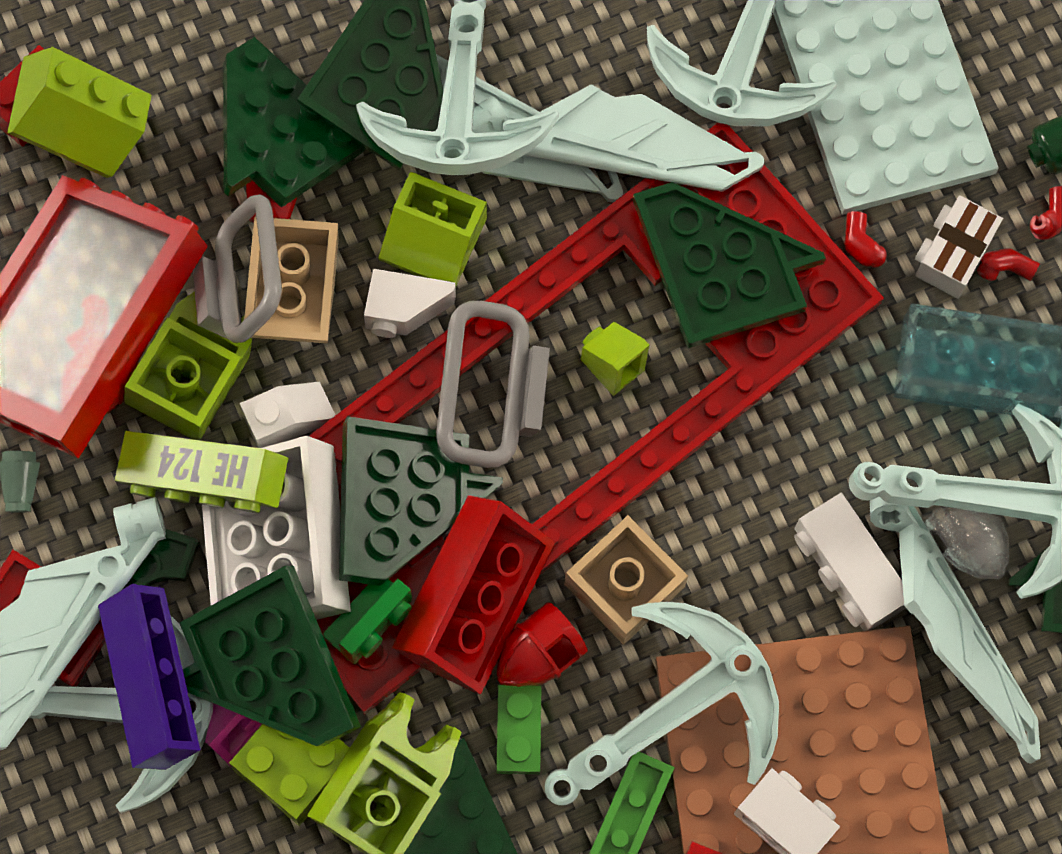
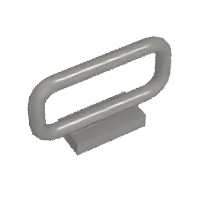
M260 194L246 199L222 224L215 242L216 260L213 261L202 256L193 270L198 326L218 334L233 343L245 342L251 338L272 317L281 298L282 283L272 206L269 199ZM256 213L265 289L258 307L241 323L237 278L233 267L232 243L236 233Z
M468 301L459 305L451 315L448 324L436 434L437 443L442 453L450 460L460 464L485 468L499 467L507 463L515 454L519 436L532 437L541 430L550 348L533 345L529 349V326L524 316L513 307L487 301ZM472 317L503 321L509 324L513 330L502 442L499 448L494 451L465 448L459 446L453 438L464 330L466 322Z

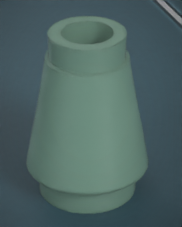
M2 452L0 481L5 512H31V504L40 468V463L36 462V452Z

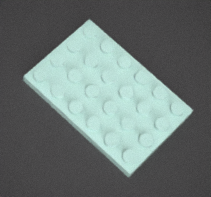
M938 0L776 1L773 15L796 82L808 84L833 79L837 83L836 89L827 99L813 110L807 112L842 215L996 174L998 165Z

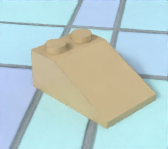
M254 217L244 320L258 307L265 289L256 217ZM273 218L282 283L281 298L275 313L251 338L328 344L339 244L338 223Z

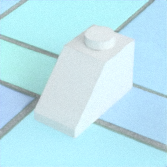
M373 269L364 312L365 328L371 329V332L377 336L393 338L396 334L408 335L454 305L456 284L449 281Z
M320 382L278 386L239 403L257 448L301 437L320 428L335 416Z

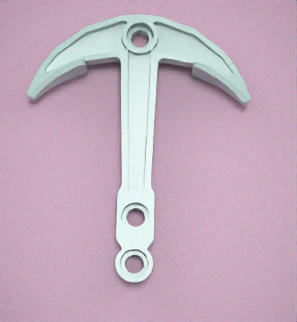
M454 0L448 36L450 55L436 131L431 132L407 128L406 119L401 116L382 112L365 102L356 104L361 123L368 135L379 147L400 162L431 173L445 175H470L500 168L533 150L548 135L559 118V112L552 108L531 117L505 121L503 123V132L473 133L477 54L482 49L486 0Z
M777 0L747 1L715 75H710L690 66L689 56L670 43L658 31L655 25L647 26V46L657 75L676 99L699 115L718 123L732 126H771L798 118L821 104L837 87V83L833 79L808 84L782 83L779 86V92L749 86ZM725 103L728 104L730 108H720L717 105Z
M1018 403L1012 410V413L1026 433L1037 462H1047L1051 484L938 474L932 469L890 465L883 469L880 465L873 462H863L855 468L849 478V488L857 498L868 501L880 497L886 503L924 508L938 505L1051 524L1052 536L1050 546L1041 555L1032 577L1016 593L1023 599L1043 593L1062 582V430L1036 411ZM864 473L872 475L877 482L868 481ZM906 478L915 481L918 487L910 486Z
M655 602L632 607V616L646 618L663 624L686 639L691 635L709 653L711 660L616 733L604 735L571 758L567 769L552 771L545 781V794L547 798L556 805L562 806L572 803L577 798L580 789L591 790L624 767L631 756L732 692L737 693L749 720L744 721L749 745L747 782L755 785L766 770L773 755L778 738L779 719L778 695L770 667L760 650L745 633L717 613L679 602ZM742 654L747 655L751 661L750 667L745 671H739L734 666L735 658ZM595 755H601L607 761L606 767L601 771H595L590 767V759ZM559 780H565L571 786L570 792L565 796H559L554 792V784Z
M171 617L182 669L195 663L180 624ZM52 686L29 717L41 719L48 715L123 723L116 688ZM188 693L189 701L196 703L193 719L201 750L213 713V703ZM200 751L166 770L143 769L137 782L116 804L119 812L123 813L137 809L168 792L195 763Z

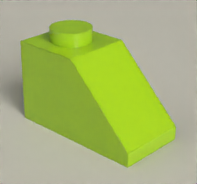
M616 322L611 323L605 329L601 326L597 327L582 342L584 346L582 347L581 361L613 396L645 371L650 345L644 338Z

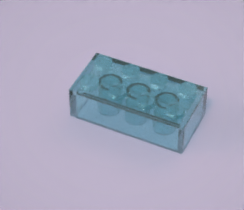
M911 303L903 319L894 398L1013 415L1012 410L1019 403L1036 411L1050 421L1060 422L1062 419V326Z

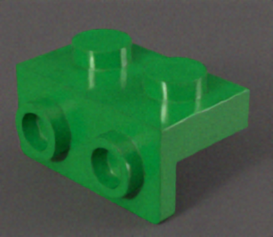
M388 579L381 586L368 584L351 602V612L341 614L324 632V639L354 665L362 656L368 658L383 641L381 635L391 624L397 626L412 609L410 605L412 602L411 589L399 579L394 583Z

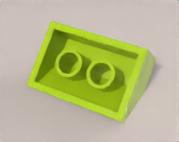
M51 47L23 57L7 133L105 178H110L115 174L144 134L152 95L61 50Z

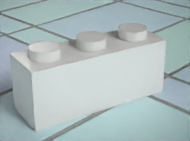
M842 492L799 518L795 526L797 534L794 535L797 545L807 557L810 555L814 557L821 568L818 570V574L829 591H837L845 603L842 605L843 612L854 627L860 625L863 631H871L906 609L901 578Z

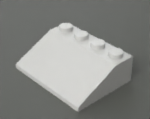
M303 436L263 447L262 449H267L289 458L278 508L261 506L260 513H252L235 509V502L225 501L224 508L202 504L211 605L283 566L289 565L294 566L316 620L351 612L348 582L339 581L341 512L334 446L309 436Z

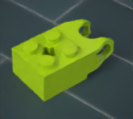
M195 291L177 303L169 318H166L126 383L125 403L193 440H201L248 361L252 338L245 342L233 343L218 334L198 326ZM186 377L190 379V382L181 384L176 382V379L181 382L182 378Z
M401 692L390 701L385 709L366 722L307 815L363 854H404L441 795L439 790L450 774L454 751L462 733L457 728L446 724L424 745L413 748L407 738V726L415 699ZM374 800L377 806L374 811H371L370 805Z

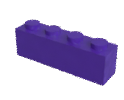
M131 584L100 603L98 608L132 768L166 770L200 751V745L165 589Z

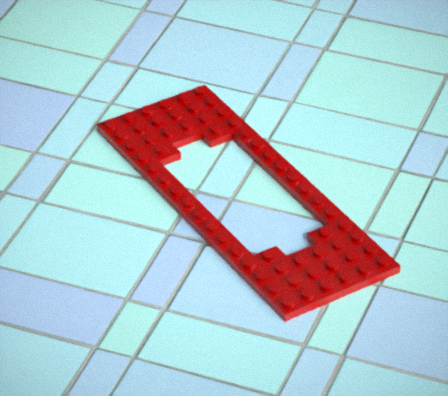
M717 122L707 130L744 153L752 152L727 124ZM748 161L718 165L717 167L736 175L748 168ZM765 165L758 172L722 192L682 184L678 185L823 252L826 257L824 264L795 273L807 304L806 311L705 343L728 370L532 524L555 542L540 575L882 303L884 297ZM644 178L485 301L515 308L524 316L528 324L623 250L656 286L662 281L633 203V194L671 182ZM472 317L466 322L459 377L513 336V330L509 324L481 317ZM448 329L309 435V437L334 446L340 512L343 422L349 416L399 424L439 393L442 385ZM442 536L389 579L393 583L399 579L411 589V606H413L445 542ZM348 582L350 604L368 584ZM341 614L317 620L322 635ZM407 616L397 626L391 624L381 635L383 641L368 658L362 656L355 665L325 640L348 696L364 715L423 669L392 648Z

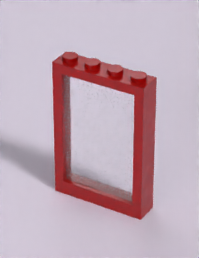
M62 175L0 273V424L79 459L208 247L197 233L199 227L194 222L180 215L176 219L168 217L161 209L150 203H144L143 206L135 204L128 196L119 191L104 192L98 185L86 178H80L79 181Z

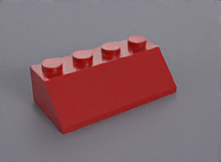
M468 495L392 648L418 666L474 693L481 694L500 657L506 639L510 636L555 542L502 501Z

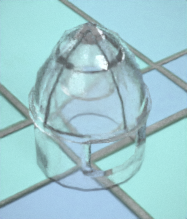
M942 506L925 521L924 524L929 532L937 534L946 545L947 549L943 556L958 570L980 579L999 580L1003 577L1009 562V537L999 516Z

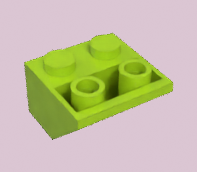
M410 171L394 205L378 257L379 261L419 277L454 282L457 286L487 220V202Z

